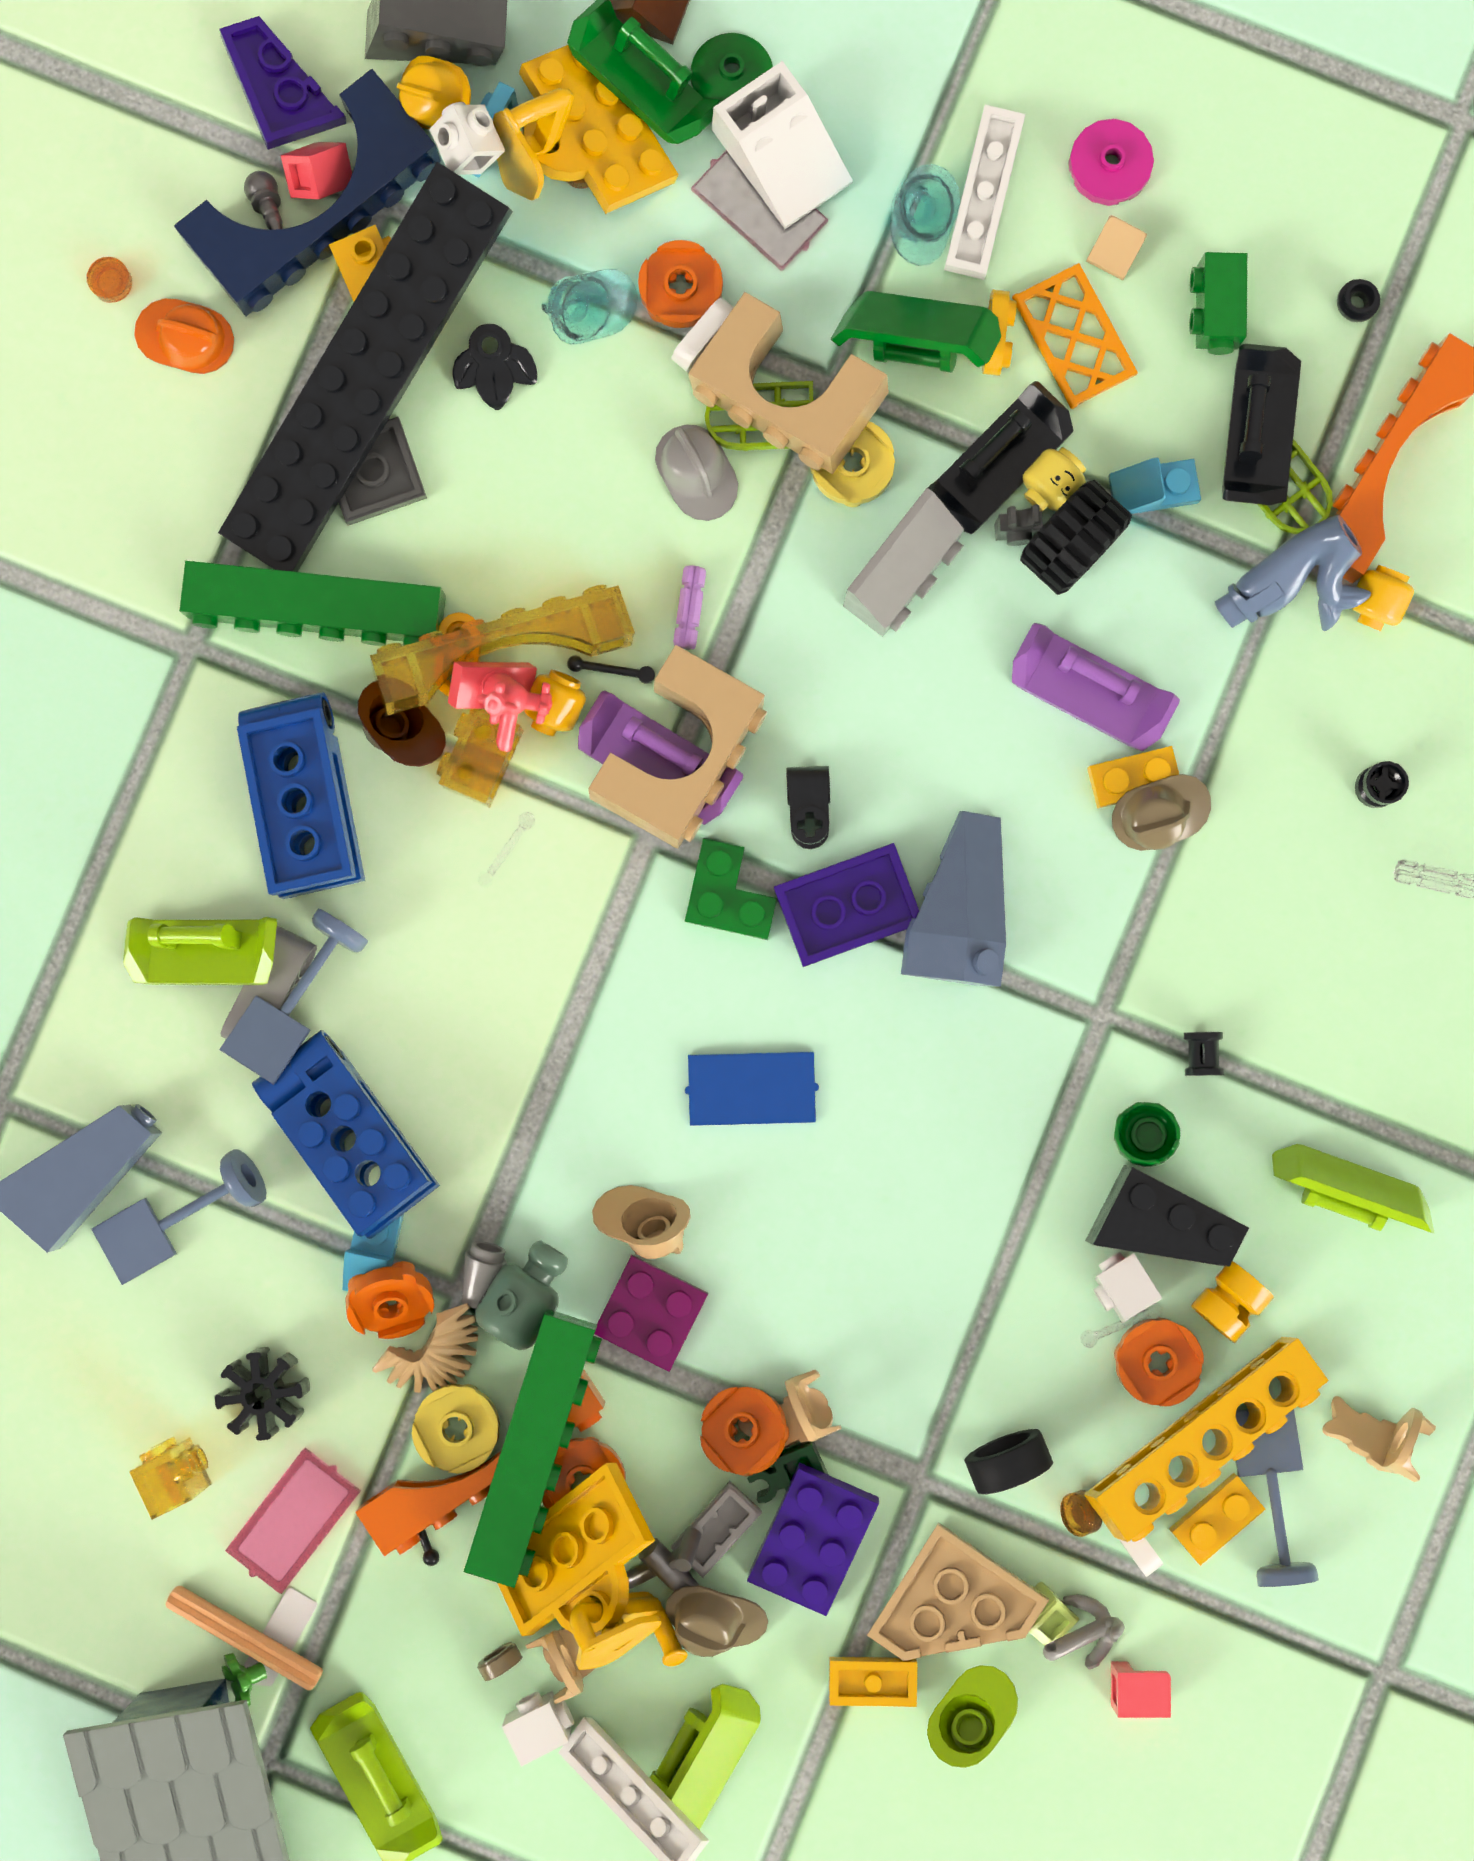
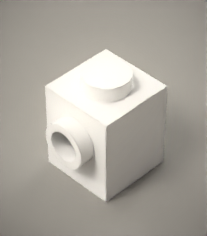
M1119 1252L1098 1265L1102 1273L1096 1276L1095 1280L1099 1286L1094 1288L1093 1291L1104 1309L1109 1311L1113 1308L1122 1323L1162 1299L1159 1291L1134 1253L1124 1258L1122 1253Z
M553 1691L543 1696L539 1692L527 1695L516 1703L517 1709L506 1714L502 1729L521 1767L569 1743L572 1731L570 1726L574 1725V1720L565 1701L557 1704L554 1703Z

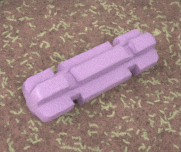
M693 565L683 568L682 585H684V588L680 590L676 624L679 627L675 628L673 642L674 646L677 645L686 650L695 649L698 631L695 628L699 627L703 600L701 588H704L705 568Z

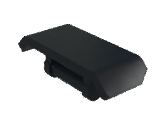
M1242 344L1239 347L1222 484V498L1226 501L1273 505L1287 501L1301 360L1285 347Z
M1034 381L928 488L936 494L964 528V532L972 535L1024 483V472L1041 453L1047 449L1057 450L1073 433L1069 410L1040 382Z

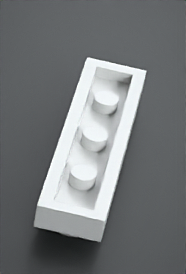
M985 104L945 263V271L985 280L1026 114Z
M583 1717L570 1735L569 1743L563 1745L558 1753L659 1861H695L709 1842V1839L593 1718Z

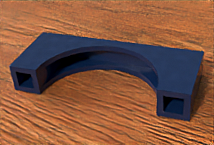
M370 69L339 94L347 114L355 124L358 144L357 158L347 187L336 202L325 212L295 227L276 230L258 229L231 220L214 208L206 199L174 225L183 241L246 317L253 311L259 312L266 308L273 300V295L285 285L291 286L300 281L305 275L306 269L318 259L324 260L330 257L332 251L329 244L343 239L351 233L354 234L365 229L370 224L373 215L383 207L389 208L398 203L407 188L416 181L422 182L426 180L436 162H441L435 143L415 119L408 116L400 101L373 69Z

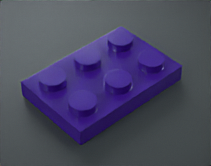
M894 843L773 887L802 967L907 930L911 919L916 918L919 912Z
M799 1462L751 1566L747 1582L827 1616L877 1510L879 1497Z

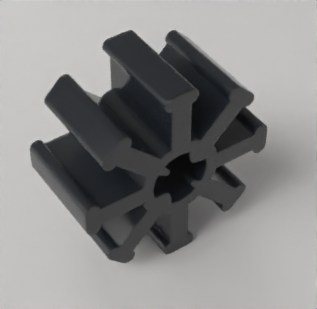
M269 1347L256 1348L246 1355V1358L250 1360L251 1372L241 1365L242 1361L240 1359L227 1365L221 1373V1377H227L240 1387L241 1390L230 1391L229 1388H226L215 1395V1406L218 1410L226 1405L239 1403L244 1407L238 1417L227 1424V1428L235 1435H239L249 1427V1420L253 1415H256L259 1433L256 1435V1440L258 1441L268 1440L279 1432L280 1429L276 1426L275 1415L285 1422L284 1426L286 1428L291 1427L303 1415V1408L298 1409L284 1397L296 1396L300 1399L310 1391V1382L307 1377L299 1382L284 1384L282 1377L288 1369L298 1363V1359L291 1353H286L278 1358L277 1366L272 1372H269L267 1353L270 1351ZM261 1384L265 1385L263 1390L269 1388L271 1392V1397L265 1400L264 1403L261 1402L263 1396L257 1398L254 1392Z

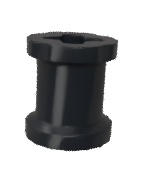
M1223 1032L1184 1033V1040L1188 1041L1189 1067L1185 1069V1076L1224 1075V1069L1219 1067V1040L1223 1039ZM1203 1044H1204V1060H1205V1063H1203Z

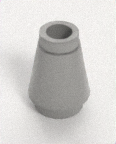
M475 1241L472 1243L471 1250L465 1252L462 1304L467 1303L469 1307L476 1309L501 1267L507 1264V1261L504 1259L505 1249L488 1242Z

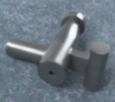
M695 1528L686 1529L681 1545L672 1552L657 1538H654L655 1541L639 1553V1559L643 1563L626 1572L629 1580V1589L656 1576L672 1591L685 1586H698L699 1584L689 1571L691 1570L701 1539L700 1531Z

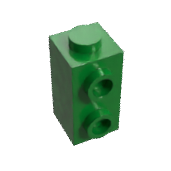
M1205 252L1197 267H1192L1190 292L1196 293V308H1192L1190 313L1189 331L1190 334L1196 335V349H1208V353L1214 355L1230 354L1234 350H1238L1247 337L1248 253Z

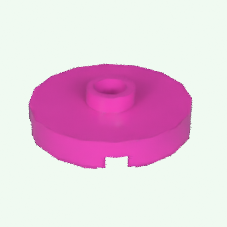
M1107 119L1093 123L1080 133L1072 146L1068 165L1071 176L1074 179V185L1079 193L1091 202L1111 206L1118 205L1119 202H1124L1128 199L1131 200L1139 195L1150 179L1154 158L1152 146L1140 129L1130 122ZM1115 155L1119 163L1110 164L1106 161L1105 156Z

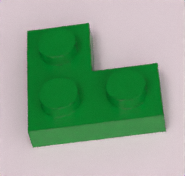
M703 838L685 922L768 941L777 898L736 889L745 847Z

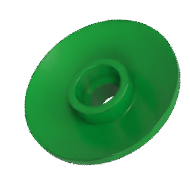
M739 33L717 35L706 41L693 58L691 64V71L693 72L691 77L692 88L703 98L717 99L721 103L773 67L772 61L765 48L758 41L747 35ZM734 63L740 68L735 73H729L724 67L727 64Z

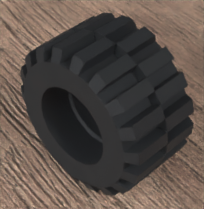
M1095 480L1084 483L1030 540L1022 551L1020 561L1055 594L1065 593L1124 532L1130 524L1132 514Z

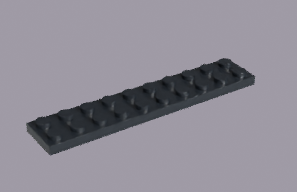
M436 162L218 532L220 535L275 570L298 572L513 211L508 206L444 165Z

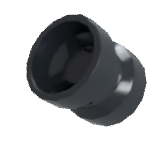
M1391 761L1380 762L1363 770L1358 775L1355 782V793L1359 801L1365 806L1371 808L1385 807L1401 800L1407 793L1409 786L1408 775L1397 763Z

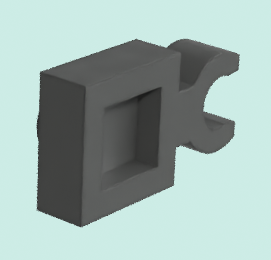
M1032 505L1031 508L1016 510V506H1010L1007 508V514H999L994 524L996 541L1007 540V545L1010 546L1028 544L1043 527L1042 511H1040L1039 505Z

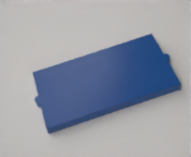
M814 1052L688 1055L689 1086L685 1088V1093L689 1095L690 1126L816 1122L815 1091L819 1089V1085L815 1083Z

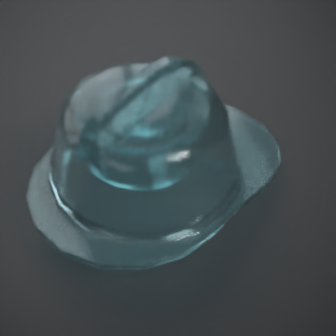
M935 164L921 165L909 174L893 196L890 223L891 238L898 254L908 263L917 266L929 265L941 256L946 247L958 213L960 195L954 177L945 168Z
M602 269L577 276H565L558 280L550 289L547 301L541 304V308L548 314L553 330L560 340L571 345L582 344L622 331L634 316L637 309L638 294L634 282L627 274L617 269Z

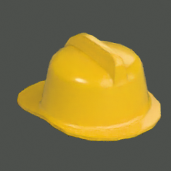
M418 56L410 61L403 72L401 82L397 83L399 101L408 116L415 119L420 127L430 129L442 117V111L447 106L456 102H464L466 105H470L471 89L468 78L463 70L452 62L431 56Z

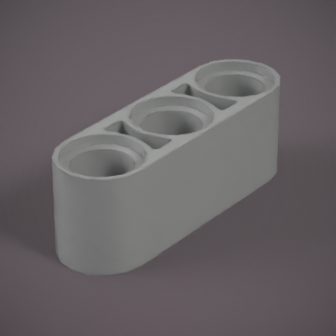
M277 926L274 960L268 983L265 985H243L224 1022L221 1037L227 1039L256 995L280 1010L312 963L317 951V945Z

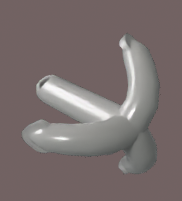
M1079 1594L1064 1596L1063 1602L1065 1604L1091 1613L1096 1620L1046 1644L1043 1649V1655L1047 1660L1055 1661L1099 1639L1085 1660V1666L1088 1669L1096 1668L1109 1653L1113 1644L1123 1634L1125 1626L1119 1618L1111 1617L1107 1607L1096 1599Z

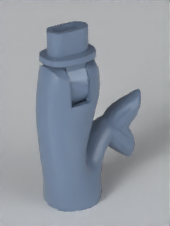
M1340 515L1329 517L1306 528L1277 548L1243 575L1236 585L1234 583L1228 587L1229 593L1216 600L1215 605L1232 628L1247 619L1252 623L1258 619V616L1265 617L1288 605L1297 596L1312 569L1319 565L1316 582L1317 594L1319 596L1318 610L1321 628L1323 631H1327L1337 623L1342 610L1355 608L1371 596V592L1342 583L1347 570L1362 555V549L1354 533Z

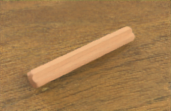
M183 1586L175 1587L170 1593L165 1604L168 1609L304 1689L312 1690L323 1673L321 1667Z

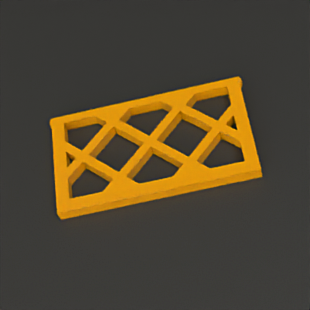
M1080 263L1012 296V299L1017 301V309L1071 409L1137 375L1138 372ZM1075 277L1084 293L1083 300L1078 301L1059 295L1061 284ZM1054 287L1053 292L1047 291ZM1035 296L1050 301L1044 321L1033 318L1025 303L1026 301ZM1055 303L1079 310L1073 331L1049 323ZM1085 312L1096 316L1105 333L1103 340L1079 333ZM1046 332L1070 339L1064 360L1053 356L1044 339ZM1076 341L1100 348L1094 369L1070 362ZM1106 350L1116 353L1124 371L1114 376L1100 372ZM1067 370L1091 377L1088 388L1074 395L1065 378Z

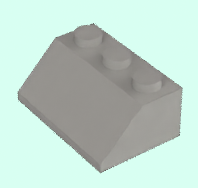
M926 488L846 592L843 607L882 637L890 628L895 632L900 629L911 614V611L906 607L916 595L921 599L925 597L938 579L932 575L941 562L949 566L964 546L959 542L964 528L929 488Z

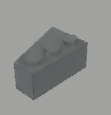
M371 0L367 10L365 59L412 61L418 56H431L452 63L472 64L475 66L496 65L505 49L507 0Z

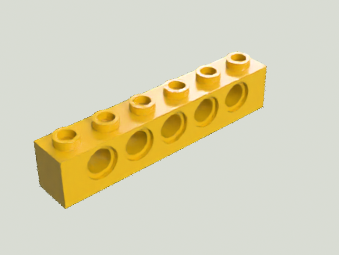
M1281 1337L1088 1490L1084 1496L1115 1538L1126 1542L1130 1540L1133 1542L1139 1541L1154 1529L1152 1522L1162 1514L1166 1513L1169 1515L1182 1508L1188 1501L1186 1495L1198 1485L1200 1488H1203L1214 1482L1221 1475L1219 1469L1231 1459L1237 1461L1249 1454L1255 1447L1252 1442L1263 1433L1271 1434L1280 1429L1288 1421L1286 1415L1297 1406L1303 1408L1315 1401L1320 1396L1318 1389L1329 1380L1298 1338ZM1277 1377L1281 1383V1392L1276 1399H1273L1269 1393V1385L1272 1379ZM1244 1403L1248 1408L1249 1416L1246 1423L1240 1426L1236 1420V1410ZM1211 1429L1215 1434L1216 1443L1214 1448L1207 1453L1203 1448L1202 1439L1204 1434ZM1178 1456L1182 1461L1183 1469L1176 1479H1172L1169 1474V1464L1174 1457ZM1145 1483L1149 1489V1498L1145 1504L1138 1506L1135 1501V1491L1139 1485Z

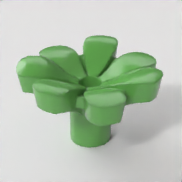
M234 1653L224 1655L226 1665L222 1666L223 1675L226 1680L232 1681L231 1689L235 1696V1701L247 1700L249 1707L251 1705L250 1693L252 1685L267 1678L265 1667L259 1662L245 1668V1666L239 1664Z

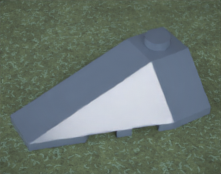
M959 811L940 854L941 863L932 882L927 883L922 894L925 897L917 917L911 919L906 930L901 974L974 986L1001 987L1006 949L1001 818Z

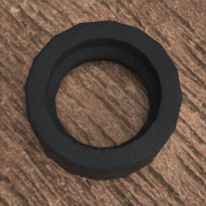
M1028 1429L1005 1435L975 1449L964 1459L978 1494L986 1495L1002 1492L1029 1482L1042 1475L1053 1465L1052 1457L1039 1429Z

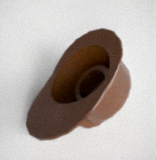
M382 679L370 683L363 689L358 699V715L363 724V731L367 740L375 748L383 751L392 760L406 766H425L433 763L442 755L446 746L445 732L439 721L409 686L398 680Z

